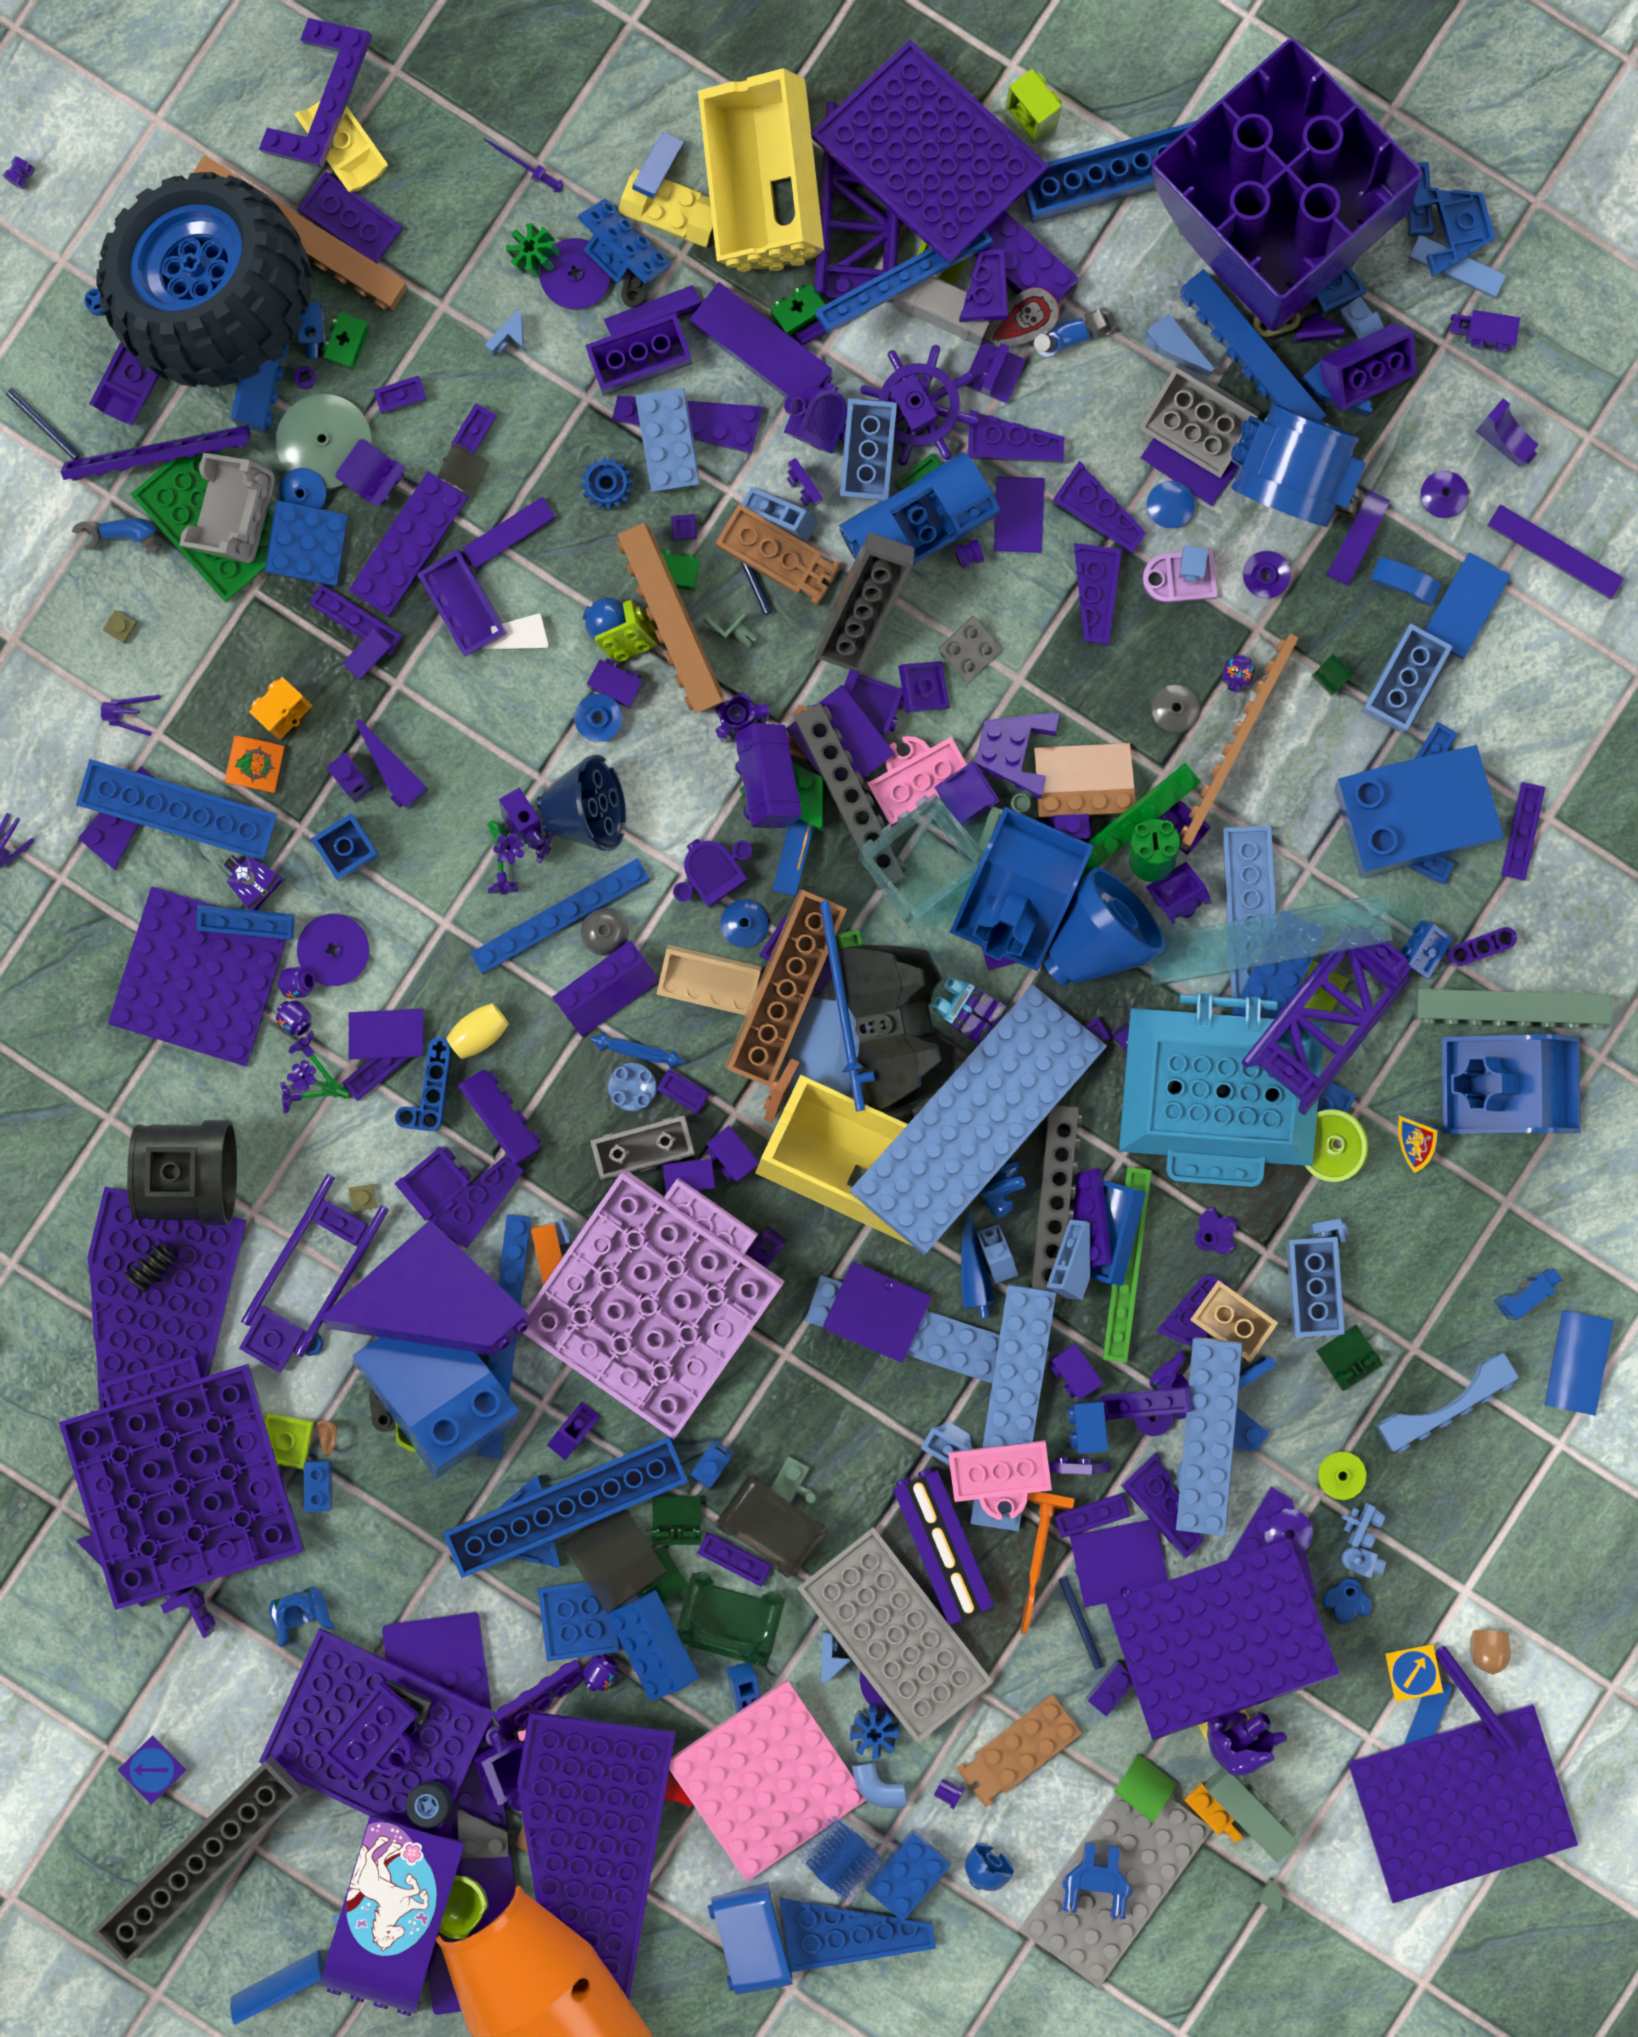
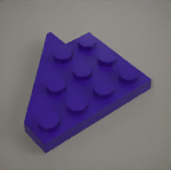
M1270 1486L1226 1560L1268 1546L1265 1541L1264 1532L1271 1528L1269 1518L1279 1510H1295L1293 1500ZM1293 1530L1286 1531L1287 1538L1294 1536ZM1306 1552L1297 1556L1310 1594L1315 1598L1316 1592Z

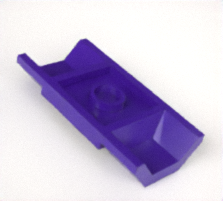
M120 342L89 404L102 413L124 424L133 426L160 375L143 366Z

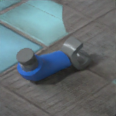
M1102 307L1084 315L1086 322L1082 318L1057 324L1048 333L1038 335L1034 340V347L1042 356L1050 357L1069 347L1091 339L1089 333H1092L1095 340L1114 333L1116 330L1114 322L1116 320L1112 312H1108Z
M126 518L100 524L94 521H82L77 523L71 531L79 534L83 529H88L92 533V541L84 546L86 551L97 546L102 538L104 540L127 538L133 540L135 544L139 542L142 548L146 547L147 555L162 547L161 544L156 542L157 537L154 534L158 531L156 527L142 518Z

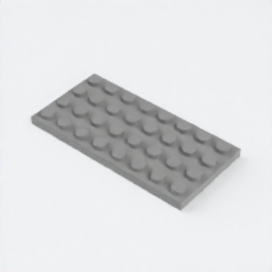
M874 1527L797 1587V1590L917 1744L993 1683L992 1679Z
M1115 1794L1019 1929L1099 1988L1210 1834L1212 1828L1172 1797H1169L1156 1820L1151 1822ZM1085 1842L1095 1843L1094 1863L1106 1864L1109 1845L1119 1846L1118 1869L1133 1890L1131 1897L1127 1901L1126 1919H1120L1119 1909L1117 1919L1110 1917L1113 1895L1105 1892L1082 1889V1891H1079L1077 1913H1071V1902L1069 1912L1061 1910L1065 1891L1061 1885L1062 1880L1083 1861Z

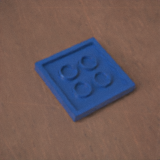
M276 501L264 573L334 587L337 586L348 515Z
M610 1578L538 1588L547 1662L620 1652L618 1636L607 1616V1613L614 1609Z

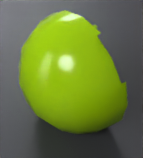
M455 1875L439 1929L441 1934L453 1939H465L481 1922L488 1911L489 1903L484 1889L477 1881L467 1876Z

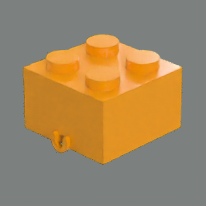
M283 677L280 680L276 679L268 687L269 691L263 697L257 698L251 705L252 709L249 711L279 740L293 726H298L300 719L313 706ZM294 719L297 720V723H296V724H293V723H292V721H293Z

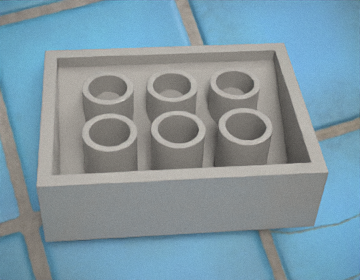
M1178 363L1139 429L1221 478L1231 462L1232 448L1241 438L1240 430L1243 422L1248 420L1249 416L1257 418L1261 412L1181 363Z

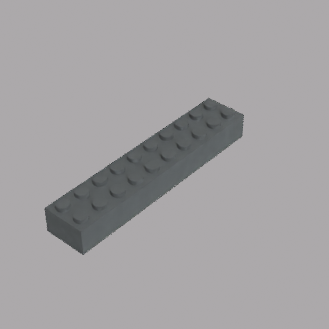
M270 1756L103 1919L92 1932L126 1967L281 1816L305 1790Z

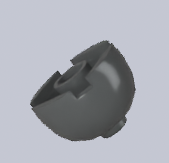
M601 908L592 911L586 916L582 922L580 933L582 942L589 951L596 955L608 956L627 943L629 930L627 922L620 913L613 909Z

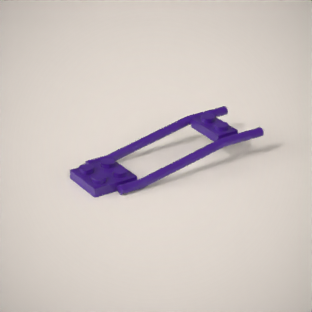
M329 1173L326 1174L305 1214L241 1320L243 1324L250 1326V1329L238 1349L279 1373L283 1371L293 1352L301 1358L304 1357L323 1324L321 1316L334 1306L389 1211V1208L381 1205L372 1222L368 1225L339 1206L325 1200L324 1197L335 1180V1177ZM313 1220V1222L352 1245L357 1246L306 1332L303 1328L261 1304Z

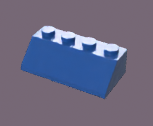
M286 342L283 345L284 353L274 363L269 359L259 367L260 373L244 380L239 377L231 419L237 427L249 425L250 430L267 433V428L272 427L274 414L271 413L272 404H276L279 391L276 390L277 381H281L284 369L281 367L282 357H287L288 344Z

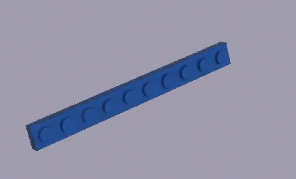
M507 1215L498 1285L521 1306L531 1217ZM517 1336L511 1340L510 1345L504 1351H499L496 1355L489 1356L488 1369L509 1398ZM505 1432L479 1449L477 1456L502 1459Z

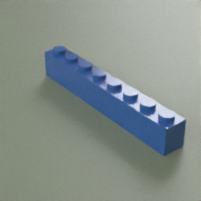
M1204 269L1181 287L1179 292L1181 294V301L1187 307L1191 306L1196 312L1195 317L1203 326L1206 324L1212 331L1210 332L1212 338L1218 344L1222 343L1227 349L1225 351L1227 356L1233 362L1237 361L1242 367L1241 372L1246 379L1254 381L1257 385L1256 390L1264 399L1268 398L1271 403L1292 409L1317 420H1324L1326 414Z

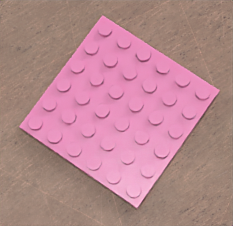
M788 1679L671 1757L669 1770L746 1882L818 1834V1830L822 1831V1829L826 1828V1825L829 1826L831 1822L833 1823L834 1817L840 1819L866 1801L858 1791L853 1775Z

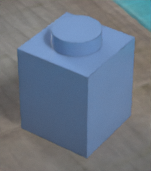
M1184 545L1178 578H1184V582L1192 584L1202 581L1205 576L1208 548Z

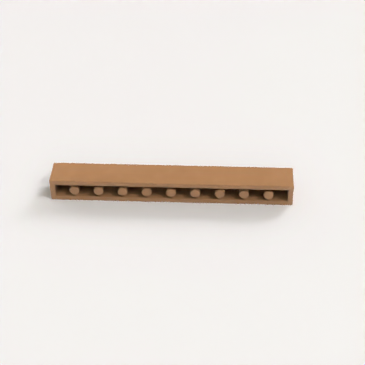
M205 155L193 172H214L225 178L231 175L242 179ZM267 195L279 206L300 235L307 257L314 262V267L324 273L326 270L334 274L333 278L342 285L350 284L354 287L353 291L363 298L369 296L374 300L373 304L383 311L386 308L392 312L394 311L408 289L405 281Z

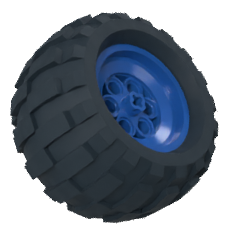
M214 172L190 173L188 179L180 175L161 180V187L153 191L151 188H146L135 196L138 201L129 210L126 208L121 210L114 219L116 227L114 232L107 233L100 251L102 259L99 260L96 285L102 296L99 301L108 324L115 331L121 343L143 366L165 379L169 377L180 385L196 388V385L205 386L206 384L213 388L233 384L234 377L240 376L243 380L260 373L259 367L269 359L274 363L284 353L283 345L288 339L294 340L303 324L301 314H306L312 293L307 277L312 275L307 253L302 245L300 235L271 198L242 179L231 175L225 178Z

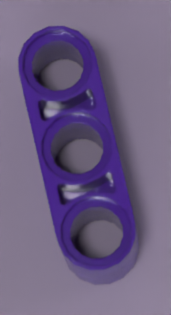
M1503 927L1460 943L1448 950L1447 961L1454 967H1461L1509 949L1516 944L1517 934L1512 928ZM1501 932L1507 933L1510 938L1507 945H1503L1499 941ZM1478 941H1483L1487 945V951L1484 954L1478 952L1476 948ZM1456 949L1464 952L1465 958L1463 962L1455 960L1454 952Z

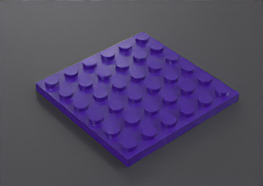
M151 886L108 1024L247 1067L287 939L196 931L198 905H214Z

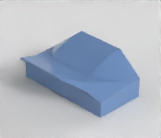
M948 1421L939 1427H932L921 1446L922 1450L949 1465V1452L973 1449L971 1447L970 1434Z

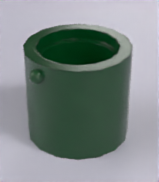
M1332 654L1311 677L1333 696L1354 673Z

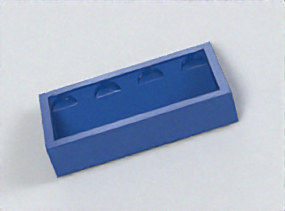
M1103 1180L1112 1264L1091 1269L1090 1277L1109 1284L1123 1286L1146 1192Z
M1562 1310L1544 1403L1545 1406L1596 1416L1614 1320Z
M317 1950L232 1995L230 2010L234 2025L322 1980L326 1963L320 1951Z

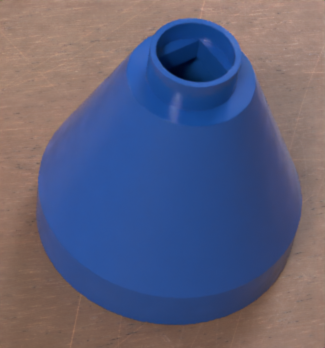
M1093 868L1079 880L1048 948L1050 956L1044 960V965L1049 974L1063 986H1067L1071 981L1083 983L1149 964L1165 950V938L1151 912L1126 884L1104 869Z

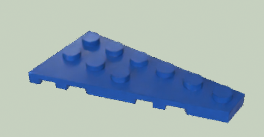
M779 1897L791 1972L936 1949L932 1922L908 1918L902 1922L896 1916Z

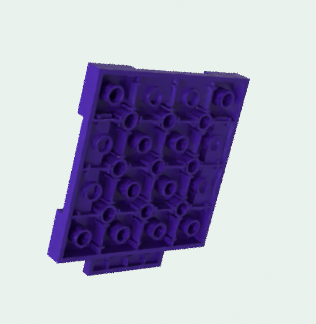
M196 1355L185 1357L101 1383L107 1404L106 1408L59 1422L115 1610L305 1551L262 1414V1405L249 1364L202 1378Z

